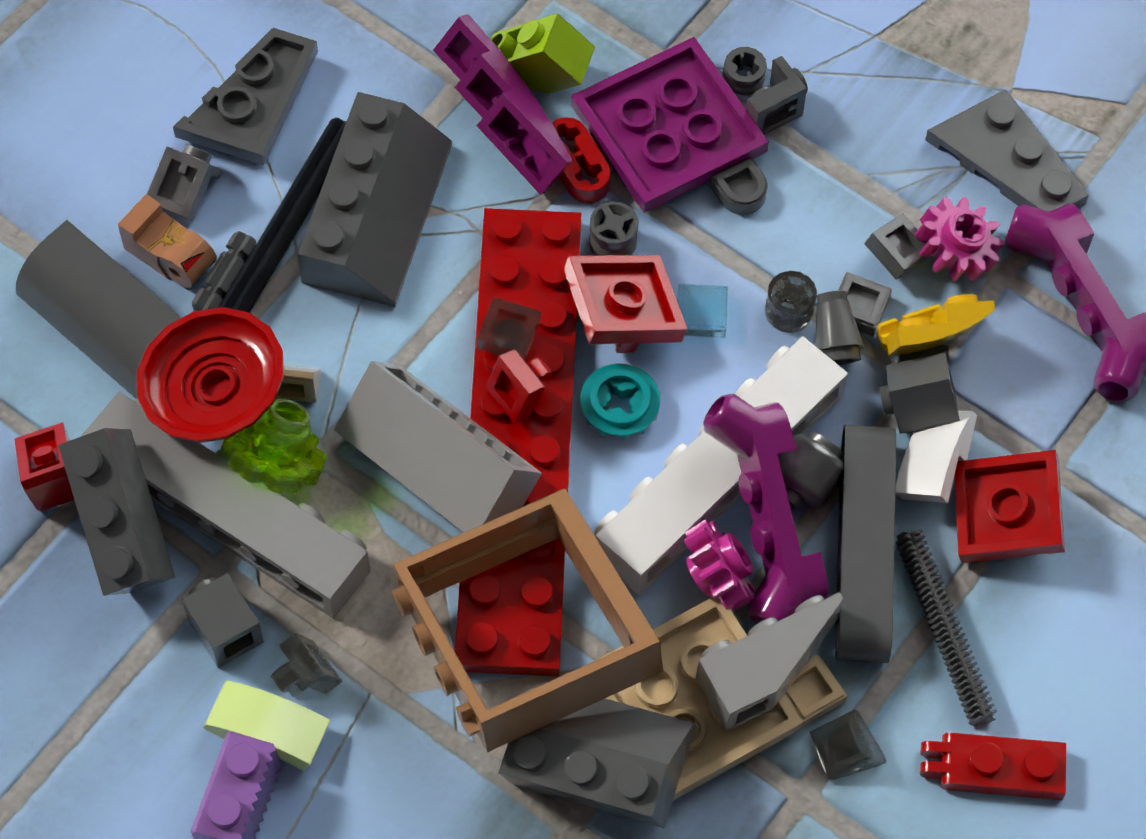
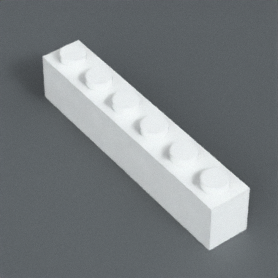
M802 336L790 348L784 345L778 349L767 363L766 369L768 370L757 380L753 378L746 380L735 394L753 407L773 402L779 403L788 416L792 434L804 435L843 396L848 373ZM703 424L699 429L700 435L689 446L682 443L672 451L665 461L664 466L666 468L654 479L650 476L643 479L631 493L629 498L631 501L619 513L615 510L609 512L595 528V537L618 575L638 595L649 587L688 548L684 542V539L687 538L685 534L687 530L704 520H707L709 523L711 521L715 522L741 496L739 490L741 470L737 454L705 433Z

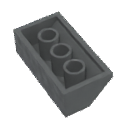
M357 92L297 254L301 282L396 307L448 159L452 140L405 103Z

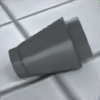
M830 291L818 294L815 346L838 365L860 361V349L864 347L850 303L847 300L846 291Z

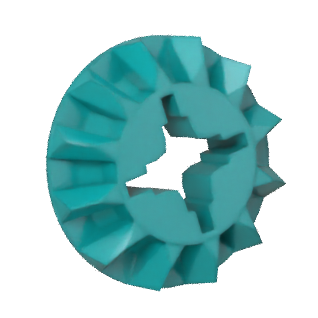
M610 364L597 369L586 379L580 393V408L585 416L587 425L591 424L598 429L602 437L610 434L619 436L624 441L629 435L638 432L644 434L647 427L654 420H657L660 408V392L656 382L644 370L629 364ZM610 391L620 399L628 396L631 398L628 407L630 415L619 407L612 410L608 409L611 406Z

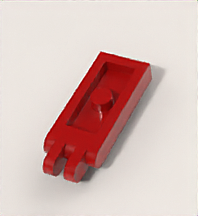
M945 733L942 735V742L924 741L921 743V756L942 760L941 762H921L920 776L941 779V788L945 790L1063 800L1066 794L1065 742Z

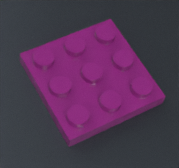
M695 37L571 95L572 108L643 213L710 181V177L750 157L754 159L768 151L769 141Z

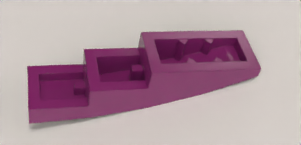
M469 14L460 16L433 51L460 79L454 88L482 117L476 126L532 187L542 195L546 193L573 160L552 122L503 53Z

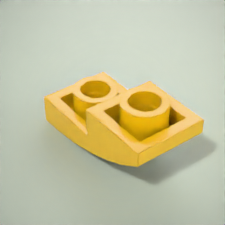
M975 294L956 295L947 298V303L933 313L934 324H931L930 317H913L902 320L901 326H898L886 336L888 356L926 350L957 338L995 311L994 300L978 301Z

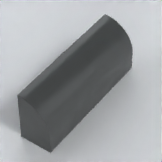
M68 220L49 234L31 252L24 262L16 281V295L135 399H137L136 372L147 346L167 325L181 318Z

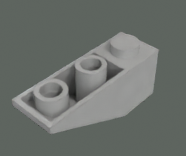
M840 592L826 599L821 595L814 596L801 603L795 609L794 614L780 621H777L774 617L763 620L748 632V636L734 643H730L729 640L717 642L702 653V658L698 660L696 680L725 732L774 709L837 621L844 599Z

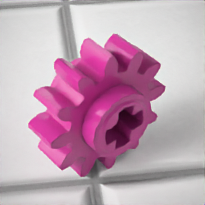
M943 197L936 207L930 206L920 218L922 225L916 231L915 237L927 243L919 254L922 257H934L936 262L933 265V271L935 273L946 267L950 269L952 281L956 282L964 271L971 281H976L983 272H989L1000 258L997 252L1003 247L1004 241L992 236L1000 224L996 221H985L983 216L986 213V207L980 206L975 211L969 209V202L966 197H963L954 207L949 198Z
M707 520L702 521L685 532L687 538L684 539V542L693 553L686 559L687 567L695 583L707 597H714L715 599L720 597L725 609L731 608L733 611L755 599L752 593L755 591V587L747 578L754 571L752 562L740 541L732 533L726 534L723 532L720 534L715 522L711 521L709 523Z

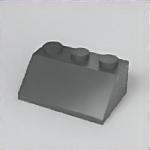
M603 699L509 742L498 773L518 787L665 828L696 725L689 721L613 700Z

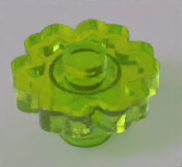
M287 399L275 400L269 410L254 426L229 439H224L221 444L222 451L230 456L228 466L232 470L239 473L247 482H263L269 490L277 493L286 491L296 494L301 491L303 485H317L324 469L327 455L317 448L319 438L311 432L309 412L302 405Z

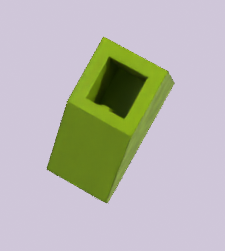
M558 13L537 20H531L506 30H500L490 38L528 88L546 94L581 85L596 47Z

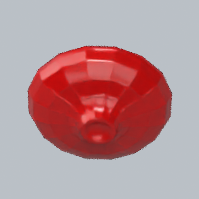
M225 307L194 311L167 325L147 346L136 372L137 399L148 420L170 437L199 443L229 439L254 426L273 405L284 379L283 349L271 327L249 312Z

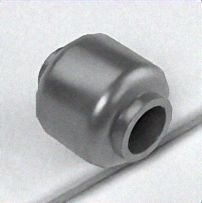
M810 431L807 436L793 435L796 450L778 455L789 504L797 510H800L804 503L812 507H820L828 500L843 478L844 464L840 460L843 452L828 439L813 431Z

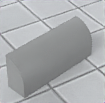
M371 361L334 428L335 432L463 533L522 508L542 472L401 365Z

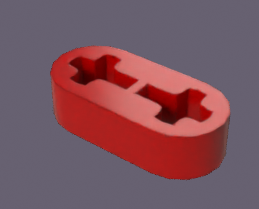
M568 117L556 119L552 124L559 137L564 136L568 141L575 140V153L573 154L563 142L573 161L559 176L561 181L575 200L582 203L600 201L607 195L610 187L611 171L606 159L587 128L580 121ZM580 167L584 168L590 178L597 177V183L591 185L587 179L580 181Z

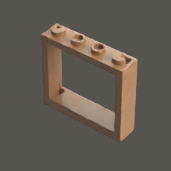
M562 489L393 564L399 587L391 591L394 601L403 617L411 614L417 625L413 626L412 630L423 655L427 656L433 653L438 665L434 666V671L446 696L453 693L457 696L461 705L456 707V711L465 732L469 737L477 734L487 752L663 672L661 646L658 637L566 489ZM558 539L624 648L487 710L425 597Z

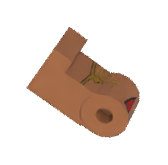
M148 194L118 223L124 249L165 278H170L182 287L192 288L217 260L215 251L204 238L196 232L186 229L163 212L161 204Z

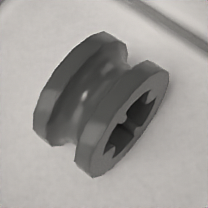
M736 48L726 56L723 78L734 93L751 95L763 87L767 70L766 59L761 52L754 48ZM743 66L751 67L753 69L752 75L750 71L747 72V76L737 74V68L742 71Z

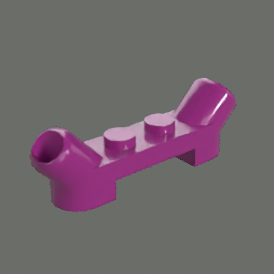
M1068 203L1050 212L1025 204L1016 207L1005 239L1008 248L1046 261L1052 271V279L1056 289L1062 296H1067L1075 308L1080 328L1087 336H1092L1100 348L1102 355L1093 384L1097 392L1102 397L1116 402L1132 399L1138 393L1142 376L1146 373V313L1143 312L1129 319L1125 317L1087 256L1094 231L1077 206Z
M736 394L722 395L708 410L703 420L705 433L737 454L741 470L739 490L745 503L749 504L753 520L751 540L755 551L761 555L765 577L754 595L755 599L747 607L748 615L755 624L773 617L780 621L794 614L795 609L801 603L814 596L821 595L824 599L828 598V582L821 552L801 555L778 458L780 454L796 450L790 422L784 408L779 403L773 402L753 407Z

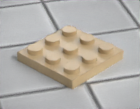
M712 597L654 628L653 631L660 641L663 672L605 698L689 721L696 725L673 801L798 732L803 726V720L784 693L773 710L725 732L696 680L698 660L702 658L701 655L707 648L723 640H729L730 643H734L747 636L732 611L725 609L720 597L717 599ZM621 646V647H619V648L613 650L612 652H610V653H608V654H606V655H604V656H607V655H609V654H611V653H613V652H615V651H618V650H620V649H622V648H624V647Z

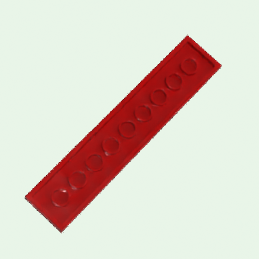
M484 208L470 419L542 472L522 506L524 507L562 489H566L568 492L577 307L564 272V267L569 256H580L582 213ZM514 349L526 363L533 359L541 358L552 371L550 377L541 380L545 389L541 393L531 416L515 424L485 387L498 357ZM558 539L459 582L455 653L466 672L559 677L565 550Z

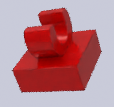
M514 349L498 357L485 387L515 424L531 416L541 393L545 389L541 380L550 377L552 371L541 358H536L526 363Z

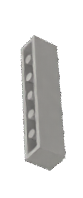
M119 391L82 434L84 436L103 428L131 429L152 501L333 619L370 572L367 547L355 534L347 530H342L340 533L325 524L322 515L305 503H300L298 506L283 497L281 489L269 479L263 476L255 479L244 472L240 463L229 453L223 450H218L215 453L199 442L170 437L148 420L138 399L134 401Z

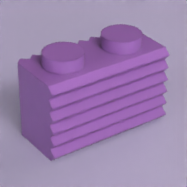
M227 732L190 831L193 839H256L255 833L260 831L259 823L264 821L262 813L268 811L266 803L271 801L269 793L274 791L273 783L278 781L276 774L281 772L277 750L273 743L235 732Z

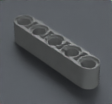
M844 424L841 440L843 455L840 458L844 464V471L839 489L836 593L840 592L844 599L835 625V659L889 663L893 635L896 428Z

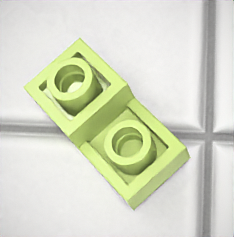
M227 680L223 684L203 728L225 739L227 732H235L273 743L277 750L278 758L304 771L311 765L330 719L278 695Z

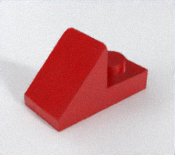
M62 422L14 438L20 482L36 510L44 511L73 501L74 496L58 446L70 441L64 423Z

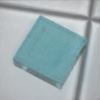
M678 284L677 302L688 329L685 336L726 337L728 286Z

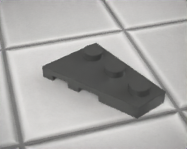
M272 28L235 65L236 71L219 88L213 86L202 97L203 103L188 118L184 115L173 126L175 137L264 165L318 53L317 41Z
M1006 89L927 130L925 140L938 150L943 146L961 159L960 165L972 174L978 171L1000 187L999 193L1018 206L1025 204L1050 212L1068 203L1074 204L1078 208L1086 205L1089 197L1087 191Z

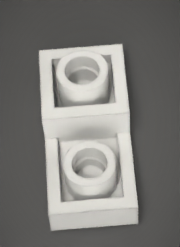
M959 411L960 421L914 431L895 485V494L904 500L949 502L957 461L968 459L977 418L973 411Z

